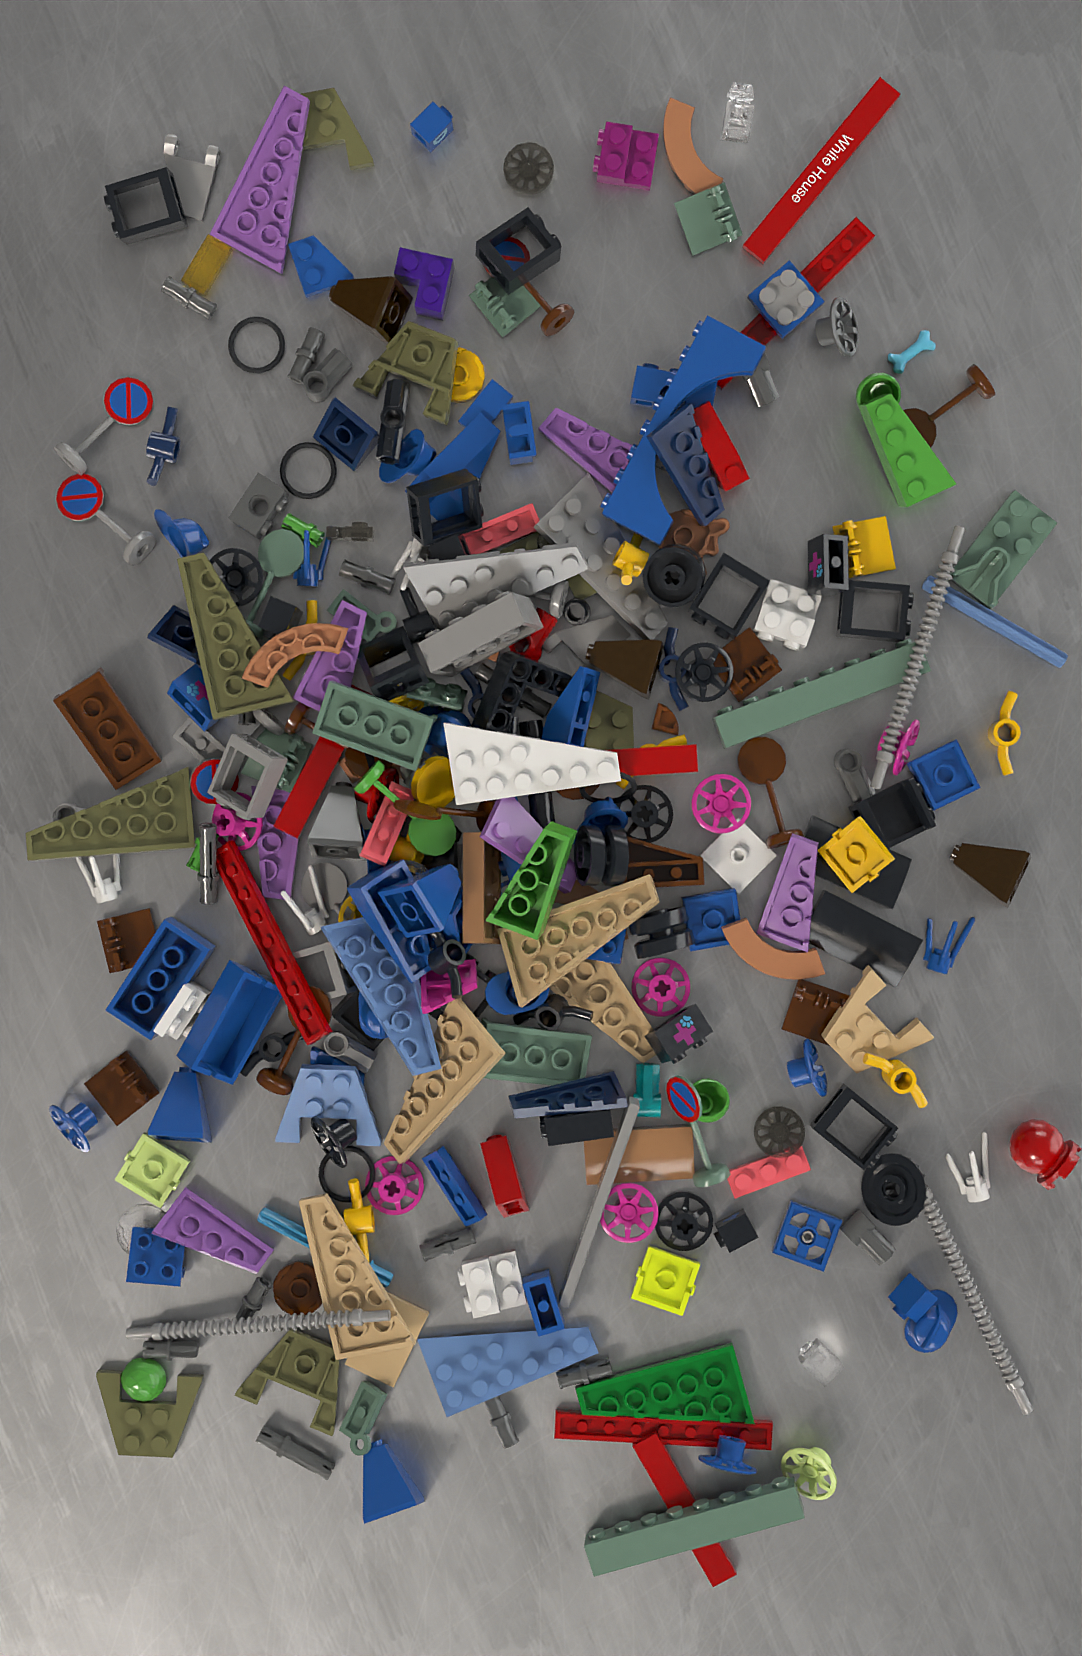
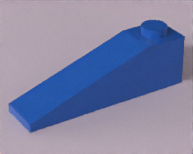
M479 413L409 486L465 468L480 481L482 472L501 431L482 413ZM461 488L429 498L430 514L437 521L464 513Z
M401 859L368 873L347 887V890L361 915L408 981L413 983L432 970L428 964V954L430 953L428 937L420 935L406 938L378 894L383 888L413 877L404 859Z

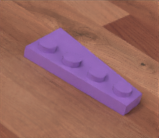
M555 408L538 430L613 493L617 486L613 481L620 468L626 469L630 461L626 457L632 445L627 442L624 443L610 436L609 433L598 430L586 422Z
M343 600L341 601L330 623L348 628L339 654L316 651L293 699L320 711L329 681L332 680L351 687L367 612Z
M251 786L252 795L254 794L257 786ZM275 789L266 813L262 818L263 827L257 840V847L259 848L263 897L285 900L281 895L282 891H285L292 898L300 837L296 839L273 827L290 795L289 792Z
M514 797L496 800L479 837L522 865L543 828ZM570 857L568 858L558 888L564 894L571 892L577 878L574 862Z
M792 833L756 934L808 952L818 842Z
M186 1187L152 1231L154 1235L255 1274L259 1272L273 1252L272 1248Z

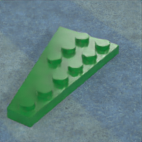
M732 1343L590 1381V1384L584 1385L583 1383L575 1386L582 1415L611 1417L621 1415L634 1416V1418L658 1417L659 1419L714 1420L723 1423L733 1421L755 1424Z

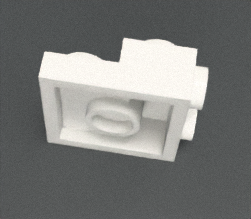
M770 579L753 632L758 633L757 637L765 641L773 642V639L783 641V646L793 650H799V647L805 648L822 596L809 595L806 590Z
M195 981L184 984L155 1027L154 1032L161 1037L169 1035L175 1040H179L183 1036L187 1037L194 1024V1019L201 1012L211 992Z
M515 1249L462 1261V1269L458 1270L460 1285H466L468 1296H464L465 1308L467 1313L472 1312L473 1319L500 1313V1310L527 1304Z

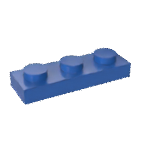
M444 1146L428 1153L422 1158L465 1227L482 1220L488 1215L481 1201L476 1197L466 1178L461 1174L452 1156Z

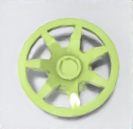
M817 1447L809 1449L793 1448L782 1457L781 1471L783 1476L790 1478L788 1472L800 1474L796 1481L800 1495L813 1500H823L829 1498L835 1492L837 1486L836 1475L831 1467V1459L824 1450ZM791 1457L797 1465H786L787 1459ZM824 1476H830L831 1485L825 1481ZM805 1481L809 1482L810 1493L800 1488ZM817 1482L820 1488L827 1491L826 1493H817Z

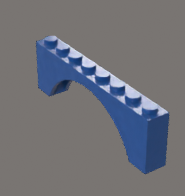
M708 315L704 322L699 320L692 333L695 339L691 347L686 345L679 357V360L682 361L678 371L673 370L668 377L666 385L669 388L665 396H658L653 406V410L656 412L652 420L646 419L639 434L643 436L638 445H632L626 457L630 460L626 469L620 468L613 481L617 486L612 494H606L600 506L604 509L602 512L604 517L658 546H661L673 524V519L667 512L658 491L656 482L657 454L646 436L673 415L691 395L703 387L729 377L752 376L766 350V346Z

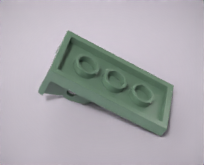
M1014 490L960 558L957 565L953 567L955 572L950 574L953 577L951 581L980 604L992 609L999 603L998 599L1057 525V522Z
M331 680L329 681L312 733L417 771L418 767L420 768L421 766L420 761L433 723L437 720L438 716L435 714L431 716L422 714Z
M481 1018V1023L506 1053L484 1078L551 1086L585 1078L592 1035L580 1032L549 1031L537 1027L494 1023L486 1018Z

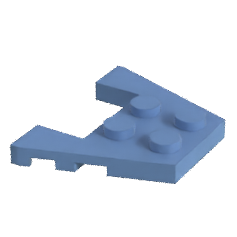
M302 1064L275 1142L300 1143L301 1117L312 1118L316 1116L319 1118L356 1119V1145L381 1146L382 1137L376 1127L374 1114L370 1110L367 1094L357 1066Z

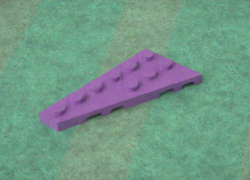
M283 86L210 232L212 237L282 275L310 105L308 98L286 86Z

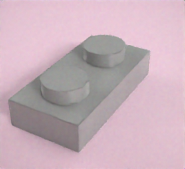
M190 717L172 735L200 762L210 758H222L226 748L208 730L204 732Z

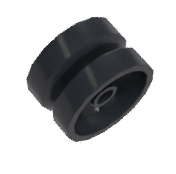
M680 543L668 544L658 549L647 561L643 571L644 588L649 597L659 605L670 608L680 607L691 602L702 589L706 577L705 563L699 553L690 546ZM677 571L680 575L677 579H673L670 573Z
M583 825L579 827L574 843V867L578 882L582 886H596L601 881L605 886H619L623 884L627 876L629 864V845L624 828L620 825H606L602 830L596 825Z
M685 906L672 909L664 908L646 913L628 926L632 936L649 935L648 938L639 940L634 944L637 959L657 956L695 944L692 930L688 928L674 930L673 928L685 924L689 920Z

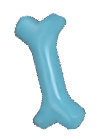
M921 330L918 340L901 354H888V361L893 364L894 373L902 374L906 363L922 350L934 351L936 349V344L930 340V332L928 330Z

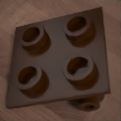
M750 627L722 647L729 655L733 665V679L729 690L739 703L782 671L778 665L779 661L768 652ZM718 653L713 665L715 667H727L725 659ZM728 671L717 674L724 684L727 681Z
M150 908L97 921L109 973L133 968L156 933Z
M798 979L781 1029L830 1046L821 1034L838 1008L844 1006L850 995Z
M127 1050L84 1083L116 1126L160 1093Z

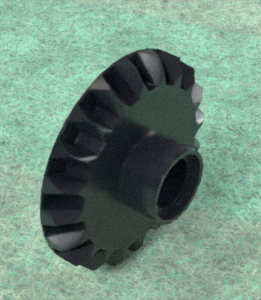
M893 1153L881 1155L875 1165L871 1168L867 1167L863 1174L861 1190L867 1209L877 1220L887 1225L901 1226L911 1223L925 1209L924 1203L928 1199L926 1196L928 1186L924 1181L925 1175L919 1170V1165L911 1161V1158ZM896 1184H898L900 1188L899 1195L897 1194L895 1189Z

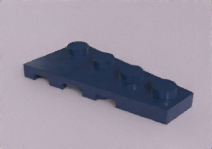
M686 403L646 437L698 524L706 526L725 509L715 477H712L708 466L710 460L707 452H704L700 440L702 437L700 428L695 424L692 403Z
M614 1071L508 1096L515 1119L628 1107L627 1098Z

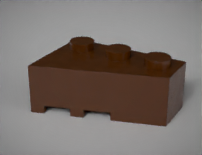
M627 837L629 864L624 883L651 875L655 888L705 885L703 857Z

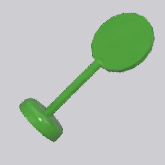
M377 760L354 787L357 793L363 794L374 785L392 802L399 800L394 793L377 780L385 769L384 764L380 760ZM442 814L439 820H427L410 816L412 819L409 823L408 835L411 844L417 851L426 856L435 857L446 853L452 848L456 840V828L454 821L449 815Z

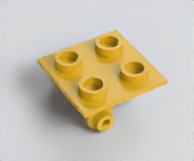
M886 516L853 522V520L845 521L841 525L832 526L834 535L848 536V578L896 569Z

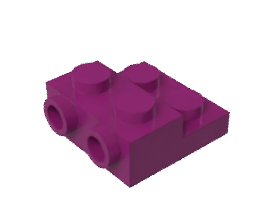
M606 121L605 129L600 128L597 145L602 146L601 155H595L593 172L597 173V182L650 191L659 134L633 130L632 125Z

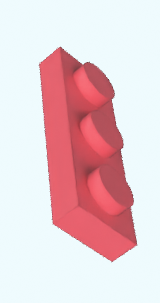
M533 503L484 522L482 523L483 528L462 535L465 537L471 555L487 553L537 532L534 526L540 520Z
M391 781L388 789L399 799L414 800L411 789ZM387 796L382 801L359 855L384 867L387 864L407 814L396 810L393 807L394 802Z
M799 1143L730 1169L731 1175L727 1180L736 1199L810 1171L811 1168L803 1147Z

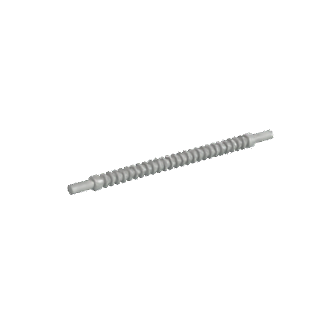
M961 526L954 527L947 551L942 553L941 561L943 563L938 566L941 571L936 573L938 579L934 580L936 586L931 588L933 594L929 595L931 601L926 603L929 607L924 610L926 616L921 618L924 623L919 625L921 631L916 633L919 638L914 640L916 646L912 647L914 653L909 655L912 659L907 662L909 668L904 670L907 675L902 677L904 683L899 685L902 690L897 692L899 698L895 699L897 705L892 707L895 711L894 714H890L892 720L887 722L890 727L885 729L887 735L882 737L885 742L880 744L882 750H879L876 755L878 763L870 787L878 790L881 789L888 765L893 763L894 754L892 752L897 750L894 746L895 743H899L897 737L902 735L899 730L904 728L902 721H906L904 715L909 713L907 710V706H911L909 700L914 698L912 695V691H916L914 684L919 683L916 678L921 676L919 669H923L921 663L926 661L924 654H928L926 648L931 646L929 643V639H933L931 632L936 631L933 626L938 624L936 617H940L938 611L943 609L941 602H945L943 595L948 594L946 587H950L948 580L953 579L950 574L955 572L953 566L957 565L959 560L957 553L965 532V528Z
M927 1188L926 1196L928 1199L924 1203L926 1210L924 1215L929 1216L928 1223L933 1224L931 1227L933 1231L936 1230L934 1236L939 1238L938 1244L943 1245L941 1250L946 1252L945 1258L950 1259L948 1265L953 1266L951 1271L956 1273L955 1279L960 1280L958 1286L963 1287L961 1292L967 1295L965 1300L970 1301L968 1307L973 1308L972 1314L977 1316L975 1321L980 1322L978 1327L983 1329L982 1335L987 1336L985 1342L990 1343L988 1348L994 1351L992 1356L997 1357L995 1363L1000 1364L999 1371L1004 1372L1002 1377L1007 1379L1005 1384L1008 1390L1013 1391L1023 1414H1030L1033 1412V1408L1022 1387L1024 1382L1021 1376L1017 1375L1018 1370L1013 1368L1015 1363L1010 1361L1011 1355L1006 1354L1008 1349L1003 1347L1004 1341L999 1340L1001 1334L996 1333L998 1328L993 1326L994 1320L989 1319L991 1313L986 1312L988 1307L983 1305L984 1299L979 1298L981 1292L976 1291V1284H972L974 1278L969 1277L971 1272L965 1269L967 1264L962 1263L964 1257L959 1256L960 1250L955 1248L957 1243L952 1242L954 1236L949 1235L950 1229L945 1227L947 1222L942 1221L944 1215L939 1214L940 1208L935 1206L937 1201L932 1199L934 1194L930 1188Z
M359 1308L353 1309L352 1312L347 1309L345 1313L338 1310L337 1314L334 1311H330L329 1314L323 1311L322 1315L319 1312H315L314 1315L308 1312L307 1316L304 1313H300L299 1316L293 1313L291 1317L289 1314H285L284 1317L278 1314L276 1318L274 1315H270L269 1318L263 1315L261 1319L259 1316H255L254 1319L249 1316L246 1320L244 1317H241L239 1321L234 1317L232 1321L226 1318L224 1322L222 1319H218L217 1322L211 1319L209 1323L207 1320H203L202 1323L196 1320L194 1324L192 1321H188L187 1324L184 1321H181L180 1324L174 1322L172 1325L167 1322L165 1326L163 1323H154L151 1327L127 1328L126 1338L163 1340L164 1337L170 1339L171 1336L177 1339L179 1335L181 1338H185L186 1335L192 1338L194 1334L196 1337H200L201 1334L207 1337L208 1333L211 1336H214L216 1333L221 1336L223 1332L226 1335H229L231 1332L236 1335L238 1331L241 1334H244L245 1331L251 1334L253 1330L256 1333H259L260 1330L266 1333L268 1329L274 1332L276 1328L281 1332L283 1328L289 1331L291 1327L296 1331L298 1327L304 1330L306 1326L310 1330L313 1326L319 1329L321 1325L325 1329L328 1325L334 1328L336 1324L338 1327H342L343 1324L347 1327L351 1324L353 1326H362L366 1322L390 1321L391 1312L390 1310L363 1311Z

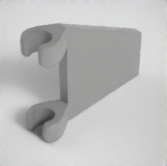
M167 134L163 151L166 167L174 175L185 217L203 221L215 171L221 158V151L217 146L209 145L206 151L205 164L177 157L176 153L179 149L180 140L176 135Z
M611 615L555 632L543 643L542 649L546 653H551L563 642L583 662L584 665L582 667L595 670L596 668L590 665L589 660L585 659L589 644L594 645L595 641L626 640L631 634Z

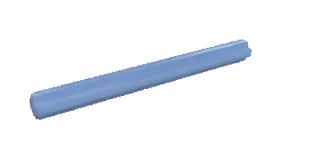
M929 575L923 582L922 589L933 594L931 588L936 586L934 580L937 578ZM951 586L946 587L948 594L943 595L945 603L1057 668H1061L1065 664L1068 657L1065 652Z

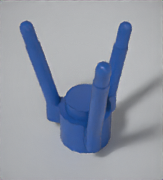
M333 526L328 528L317 570L316 564H310L309 531H304V564L301 565L298 571L293 573V579H297V586L317 587L319 586V580H323V571L334 530Z
M974 917L970 918L952 952H949L958 922L953 921L943 949L935 948L934 952H932L933 920L931 918L927 920L926 951L923 960L928 961L927 969L943 974L948 973L949 967H953L954 960L975 922Z

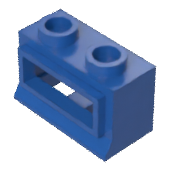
M529 401L503 404L502 409L510 465L533 462V457H536L537 454Z

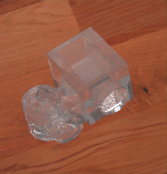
M733 82L732 87L730 86V90L727 92L729 101H727L721 140L748 143L754 105L750 103L751 100L754 101V89H752V84L744 85L743 83Z

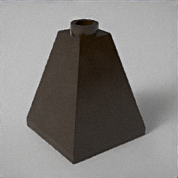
M392 276L338 280L337 284L332 286L329 293L330 301L338 309L385 344H388L400 331L413 300L411 294L397 278Z
M660 640L595 641L594 645L589 644L585 659L589 660L590 665L639 696L649 700L664 646Z
M962 843L961 846L955 845L950 860H953V864L1000 904L1008 908L1029 865L1031 854L1022 850Z

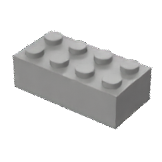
M510 591L503 592L495 597L496 601L491 604L479 605L471 610L472 614L469 616L455 618L448 623L449 626L441 631L439 629L426 634V639L419 642L418 645L430 672L453 677L544 628L531 598L513 592L510 593Z

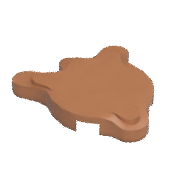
M681 509L680 511L669 513L673 519V524L661 546H658L659 549L668 544L680 543L693 548L699 553L702 560L704 555L714 557L718 554V538L730 528L729 521L726 518L715 519L706 526H700L691 510Z

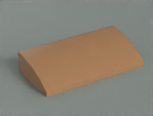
M481 832L463 833V943L501 944L497 931L501 926L485 921L501 897V871L498 864L501 861V851L480 838Z
M691 1124L633 1127L613 1183L693 1179L695 1170ZM613 1128L614 1137H615L617 1128ZM614 1137L584 1141L586 1185L598 1184Z

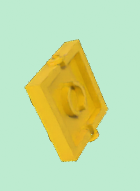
M861 816L857 817L843 830L840 828L832 834L833 838L818 849L820 855L851 893L867 881H873L879 876L878 872L895 860Z

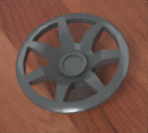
M837 297L832 301L829 317L816 321V336L822 346L836 344V347L843 356L851 357L855 354L858 346L857 322L849 303L844 298ZM849 320L852 321V326H847ZM848 334H854V340Z

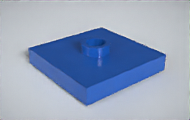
M957 739L906 763L913 778L919 782L923 789V798L926 804L933 811L981 788Z
M735 888L681 897L682 906L686 907L689 918L685 926L692 930L695 944L689 946L690 951L730 945L721 927L740 920Z

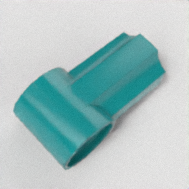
M636 1063V1092L633 1093V1097L637 1098L640 1104L637 1117H661V1093H659L660 1064Z

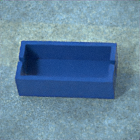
M229 960L176 1056L190 1069L208 1076L212 1075L216 1079L233 1085L282 998L274 980L269 976Z

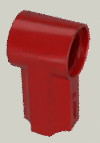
M537 607L536 611L544 628L510 645L509 648L510 651L538 661L542 655V645L558 620Z

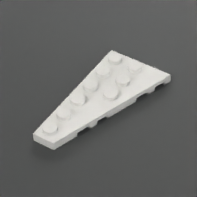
M443 723L456 805L621 781L617 752Z

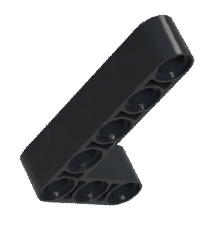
M513 651L504 652L497 661L471 727L507 733L526 685L560 697L573 677L556 667Z

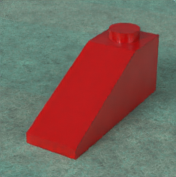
M710 401L695 407L693 417L696 426L700 428L702 434L700 440L704 452L708 454L710 460L708 466L713 477H715L717 486L726 492L750 479L736 448Z

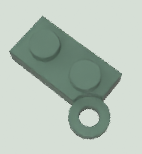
M344 589L327 609L334 616L343 600L367 612L362 638L367 642L374 640L380 631L388 633L395 630L397 626V619L393 613L384 611L376 615ZM388 617L391 619L389 627L382 626L381 621L383 618Z
M369 1381L361 1382L339 1429L340 1432L351 1438L350 1448L357 1456L365 1455L370 1451L371 1440L367 1434H370L388 1395ZM359 1439H362L364 1442L362 1449H359L357 1446Z

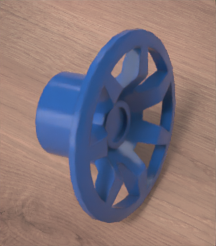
M805 1039L803 1042L804 1057L787 1062L788 1074L795 1088L813 1083L818 1094L824 1097L827 1094L826 1074L824 1072L822 1077L818 1075V1072L824 1071L822 1065L815 1064L819 1057L817 1048L810 1039Z
M82 1102L68 1113H65L56 1105H51L49 1107L51 1118L64 1137L77 1149L86 1153L89 1152L90 1145L84 1134L98 1123L94 1113Z
M719 1435L715 1456H698L702 1463L717 1469L748 1475L757 1473L756 1468L742 1462L746 1442L735 1437Z

